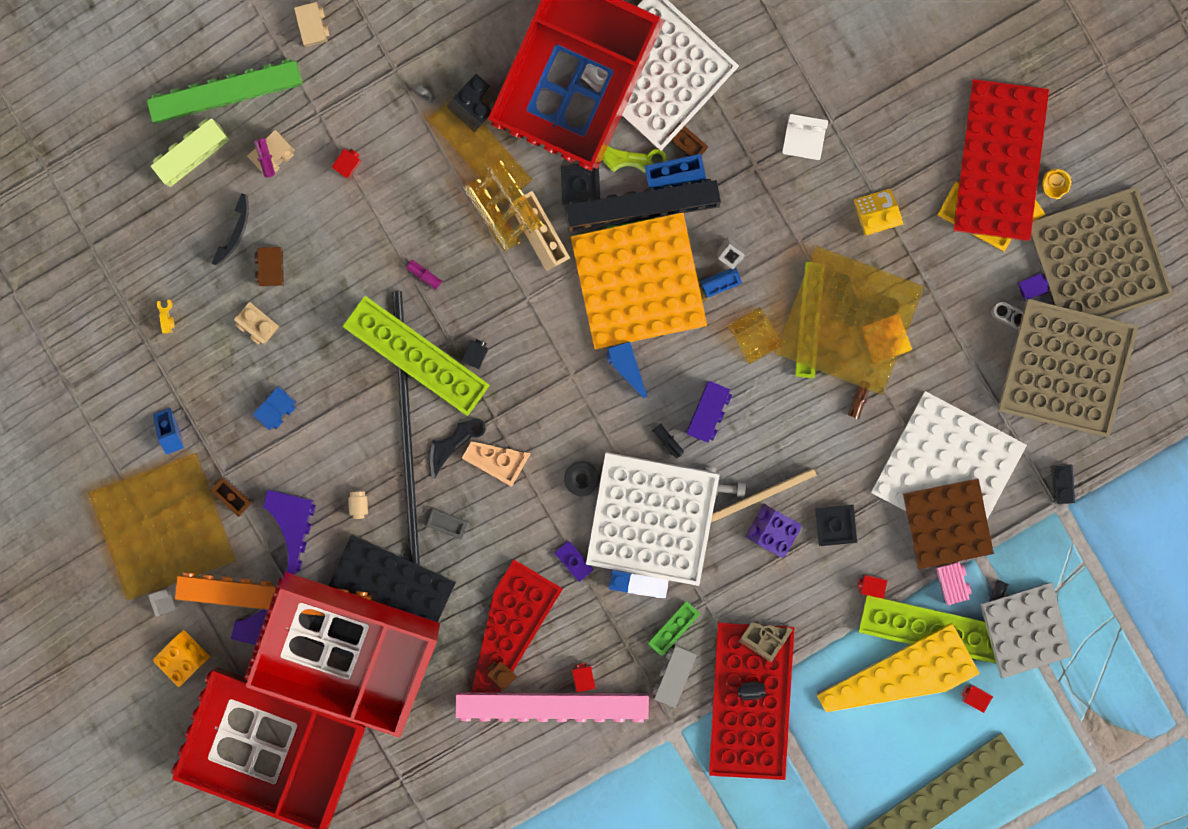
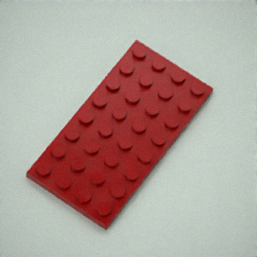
M972 80L953 226L954 232L1030 241L1049 89Z
M718 622L709 776L786 780L795 627L775 626L791 628L792 632L772 662H769L739 642L750 624ZM759 680V682H764L765 697L742 701V697H738L737 686H740L742 681Z

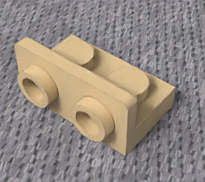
M251 302L234 318L237 322L235 326L243 332L247 330L252 334L250 338L257 344H260V342L266 344L280 327Z

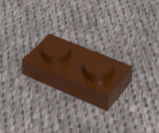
M679 122L676 125V127L670 132V134L667 137H669L675 131V129L681 124V122ZM685 126L671 140L688 156L702 155L708 149V146Z

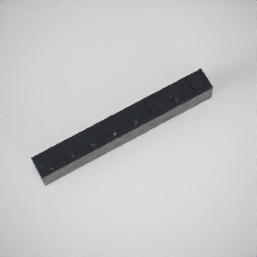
M704 179L700 183L686 182L677 187L667 185L659 190L649 188L640 193L630 191L622 196L612 194L604 199L594 197L586 202L571 201L568 205H565V216L568 231L574 232L659 218L683 212L689 213L719 208L721 199L717 180Z

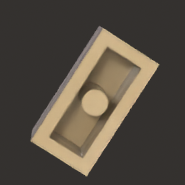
M317 2L295 7L303 45L309 47L328 42L327 36H330L328 26L324 25L322 18L325 17L323 7H319Z

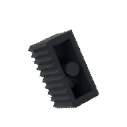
M1052 465L1050 468H1052L1051 476H1053L1051 478L1053 480L1051 482L1053 484V502L1055 504L1075 503L1073 465Z

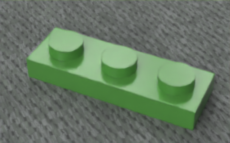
M685 601L648 644L663 656L701 613L689 602Z

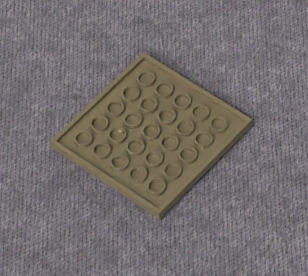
M1137 186L1033 221L1031 238L1044 276L1049 283L1048 288L1054 305L1109 318L1174 296Z
M1026 299L998 411L1109 438L1139 326Z

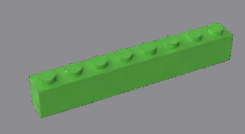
M292 59L281 61V65L274 66V64L262 66V70L255 71V69L245 70L243 75L230 74L225 76L226 79L218 81V78L208 80L205 85L200 86L199 83L189 85V89L181 91V88L170 90V94L162 95V93L151 95L152 99H148L147 103L152 122L157 124L302 86L303 81L297 61H292Z

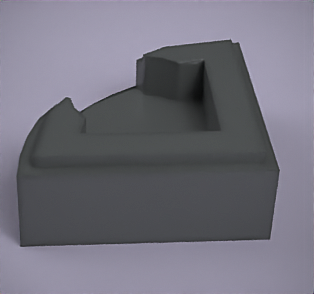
M419 84L415 89L416 93L429 103H432L435 97Z

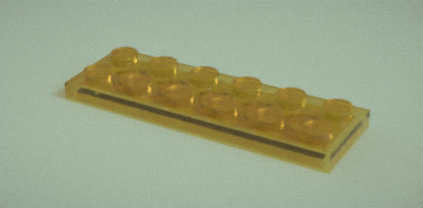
M451 97L428 120L502 204L505 205L533 179L484 124L474 133L446 107L453 97Z

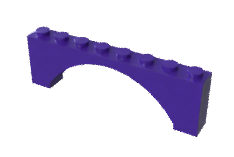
M268 489L263 509H267L279 524L287 544V572L296 575V572L301 570L302 561L300 556L306 550L307 542H304L305 535L310 533L312 524L309 523L310 516H314L316 505L313 504L314 500ZM262 609L243 620L236 619L231 639L256 645L268 610Z

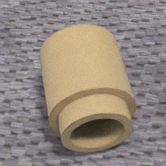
M365 491L350 492L348 507L349 515H353V519H363L364 515L368 514V502Z

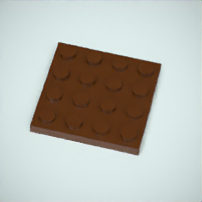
M978 478L903 493L918 569L994 554Z

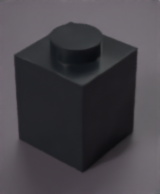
M478 339L475 342L470 341L461 362L480 370L489 348L485 347L487 343Z

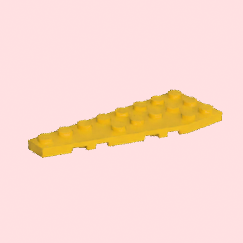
M950 623L817 694V697L824 710L831 712L946 692L980 673L953 623Z

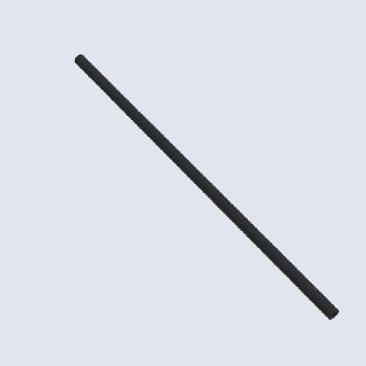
M402 291L393 292L394 317L404 323ZM397 366L410 560L420 565L408 374Z

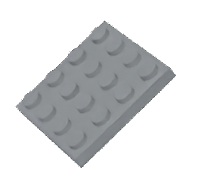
M1049 582L980 604L1000 678H1006L1072 657L1053 583Z

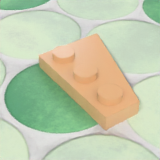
M471 441L462 459L512 487L531 453Z

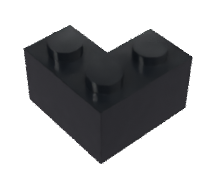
M477 74L465 84L446 106L474 133L489 118L492 111L480 100L490 86Z

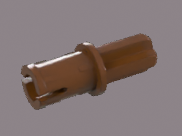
M864 380L860 381L855 397H852L853 402L848 413L849 416L860 419L864 403H867L865 400L871 383Z

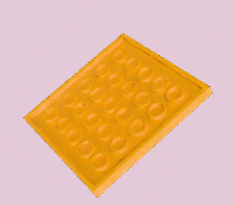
M684 212L571 237L595 349L707 326Z

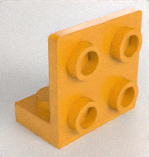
M183 630L153 659V662L180 687L210 656Z

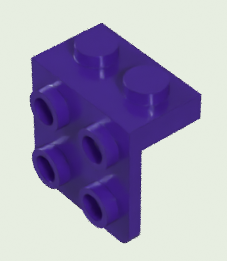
M763 504L745 537L783 558L798 535L801 524Z

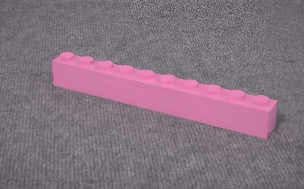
M456 692V718H460V721H471V718H479V721H490V718H498V721L507 722L510 721V718H517V721L527 722L529 719H536L538 722H547L548 719H556L557 722H566L567 719H575L576 722H586V719H594L595 722H605V719H613V722H625V719H632V722H644V719H648L649 696L647 693Z

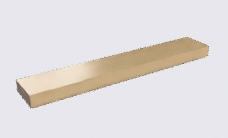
M811 468L717 510L712 514L711 523L817 476L816 472Z

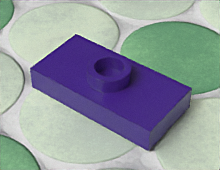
M570 541L555 552V555L579 582L594 570L590 565L586 564L585 558Z

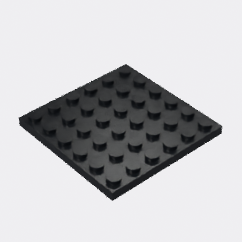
M351 534L328 586L348 590V593L356 594V591L367 592V595L371 596L372 601L439 622L456 581ZM315 615L309 630L319 632L325 616ZM334 617L327 634L332 638L357 645L364 627ZM305 637V639L325 647L324 643ZM338 647L332 648L331 651L353 660L354 654Z

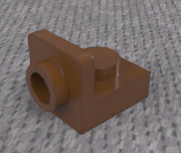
M495 661L487 669L489 671L487 676L503 691L517 678V675L502 661L499 663Z

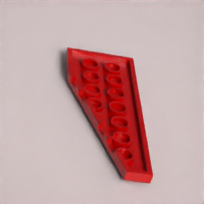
M515 559L493 594L472 692L502 691L487 676L489 673L487 669L495 661L497 663L502 661L512 671L515 670L563 590L562 587Z

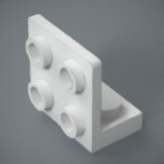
M790 114L782 153L820 160L828 121Z

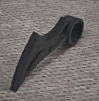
M476 418L458 423L455 432L449 438L433 440L430 452V468L433 478H436L446 460L471 437L477 438L484 435L486 424L483 420ZM475 422L480 423L482 426L481 432L477 434L471 430V426Z

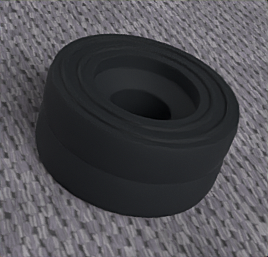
M583 461L570 465L564 475L566 488L576 496L591 494L596 489L599 481L595 467ZM579 473L587 476L585 484H578L576 482V476Z

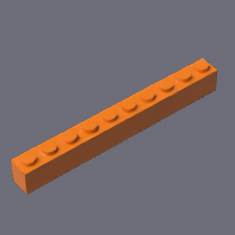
M183 572V575L177 576L175 599L268 610L276 585H271V581L260 580V583H252V579L247 578L234 581L233 577L221 576V579H216L211 574H202V577L194 576L192 572ZM356 591V594H354L371 600V596L367 595V592ZM306 609L301 612L303 614L325 616L323 612L313 609Z

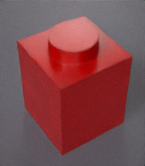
M344 148L332 165V168L349 180L362 162L358 158L360 154L351 148L349 151Z
M863 574V578H859L857 589H860V594L884 599L888 580Z
M586 662L575 664L576 668H572L577 693L596 689L591 664L587 665Z
M970 684L969 687L966 686L961 694L963 702L982 713L985 712L993 698L991 694L973 684Z

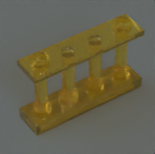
M499 161L487 168L491 175L481 182L478 178L465 185L463 189L506 252L520 243L517 236L525 230L532 233L542 227L543 224L502 161ZM496 181L502 191L491 198L486 188ZM506 197L512 207L502 214L496 204ZM517 213L523 223L512 230L507 220Z

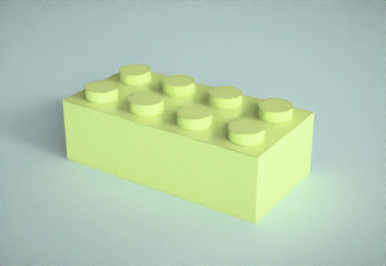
M212 118L210 120H203L198 125L200 128L194 132L192 130L183 136L184 140L179 144L177 142L168 148L169 152L164 156L161 154L153 160L154 164L151 167L165 185L172 187L231 140Z

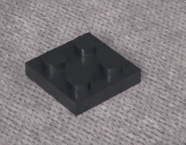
M579 165L561 166L562 205H568L571 201L586 202L594 197L600 199L599 168H592L591 171Z
M853 504L815 508L819 547L857 543Z

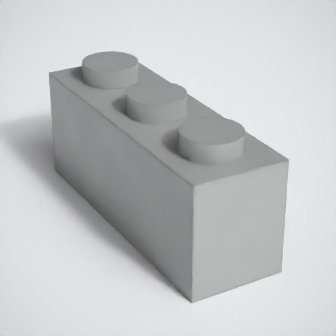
M678 645L669 649L666 657L669 661L667 666H662L659 674L662 677L659 684H655L652 694L655 695L654 700L676 708L697 653Z

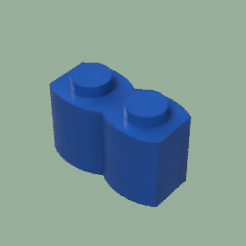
M279 386L254 412L253 416L268 430L273 428L276 430L284 422L281 419L286 414L289 416L296 409L294 405L297 401Z

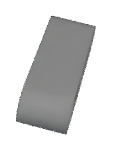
M1005 302L997 303L992 307L991 314L996 320L1019 330L1020 325L1014 322V316L1018 314L1022 317V310ZM998 306H1003L1005 308L1006 312L1004 316H999L997 314L996 310Z

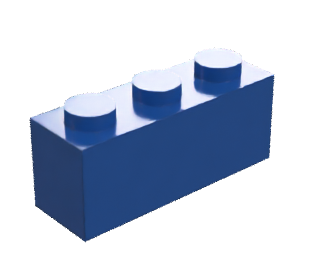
M701 154L645 166L649 188H655V190L663 189L667 185L677 187L686 182L695 183L706 179Z

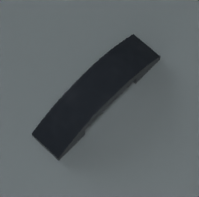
M241 193L234 211L241 213L228 246L226 249L221 246L218 247L212 261L213 265L218 266L234 252L243 237L249 215V201L246 194Z

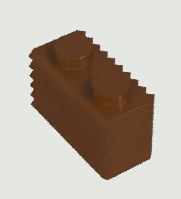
M228 477L222 478L211 489V492L238 517L242 516L253 504V501H250V498H247L242 493V490H239V488H236V485L230 483Z

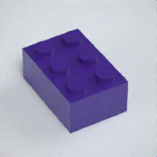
M707 381L687 429V435L709 443V440H714L717 430L714 428L717 422L721 423L725 412L722 409L724 404L728 405L731 400L732 394L729 393L731 389Z

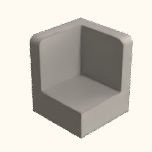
M170 588L148 595L155 616L176 609Z

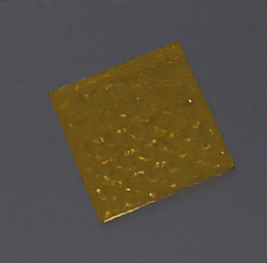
M816 246L775 354L883 395L925 286Z
M197 453L88 492L127 601L177 583V576L183 575V572H192L196 576L236 561Z

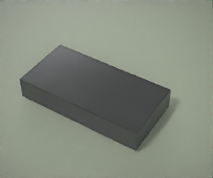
M432 508L426 526L462 540L469 521Z

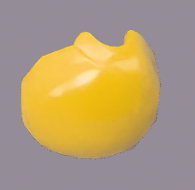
M1054 168L1044 175L1042 187L1048 197L1060 199L1070 190L1071 178L1065 170Z

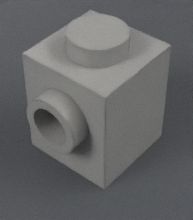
M729 237L716 250L718 259L732 269L741 263L745 255L743 247Z

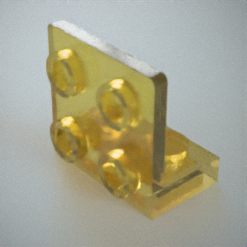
M761 307L727 326L749 364L782 345Z

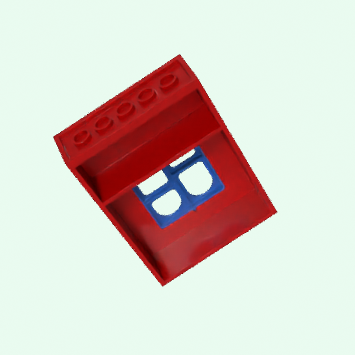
M541 0L488 120L492 121L491 125L504 131L506 128L510 129L509 134L521 139H523V136L527 137L526 141L539 147L541 144L545 145L544 150L556 155L558 152L562 153L561 157L568 161H580L578 165L591 171L592 168L598 169L665 20L624 0ZM559 51L566 52L579 59V64L567 88H563L547 79ZM588 64L597 66L608 73L600 92H595L580 84L581 76ZM543 88L556 92L563 97L558 110L552 115H544L537 108V98ZM575 92L595 100V105L587 122L580 128H573L565 121L566 110Z

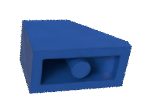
M171 407L154 413L153 419L157 438L165 454L183 449L182 436Z

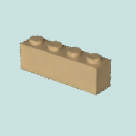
M533 191L509 204L546 272L570 259Z

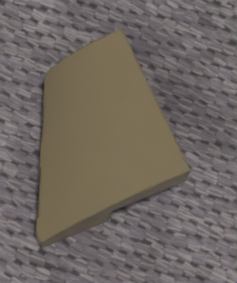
M751 623L739 642L769 662H772L792 632V629Z

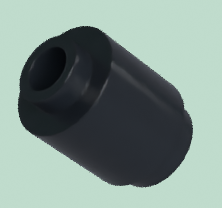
M759 680L742 681L741 685L737 686L738 697H742V701L758 700L761 697H765L764 682H759Z

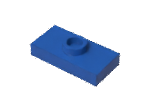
M736 267L700 281L706 298L742 284Z

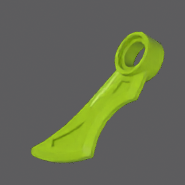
M608 146L602 160L613 172L625 166H632L646 173L645 166L654 164L652 162L654 154H660L663 158L662 162L667 161L666 154L659 149H655L649 154L623 151Z

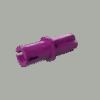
M266 138L259 139V142L256 140L254 144L259 157L257 160L260 161L264 177L271 178L275 175L271 160L273 156L269 153Z
M411 260L406 267L407 270L420 278L419 281L423 280L434 290H437L443 281L429 272V268L425 269L414 260Z

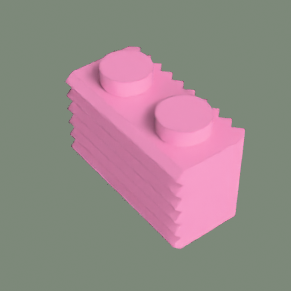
M957 561L935 567L946 605L970 599L969 594H972L969 583L965 584L963 577L966 576L964 565H960V562Z

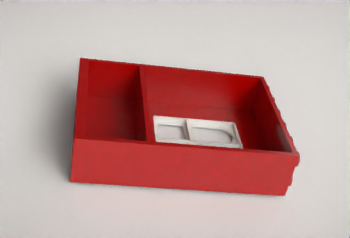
M285 572L284 577H279L253 655L250 659L244 678L248 680L246 687L401 738L437 643L440 623ZM313 609L325 614L319 632H314L301 626L298 618L302 611ZM334 617L364 627L357 645L328 636L327 633ZM295 636H305L324 643L325 647L320 660L315 662L293 654L289 648L290 640ZM333 647H338L354 654L348 671H342L327 665Z
M217 667L213 671L208 672L204 682L207 686L201 691L198 698L200 705L197 709H194L191 717L194 720L193 724L190 727L188 726L184 736L187 740L178 751L180 759L174 763L171 774H174L172 780L303 829H329L366 727L247 688L248 680L244 679L245 677ZM234 708H244L254 713L248 733L244 734L230 727L228 715ZM262 717H268L292 727L286 747L281 748L256 737ZM231 737L252 745V751L246 766L243 767L222 759L217 753L219 741L223 738ZM262 749L281 757L274 777L266 776L254 770L258 754Z

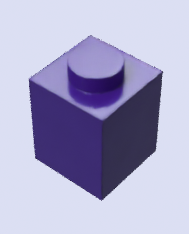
M1041 273L1017 283L1024 301L1047 292V287H1049L1046 277H1042Z

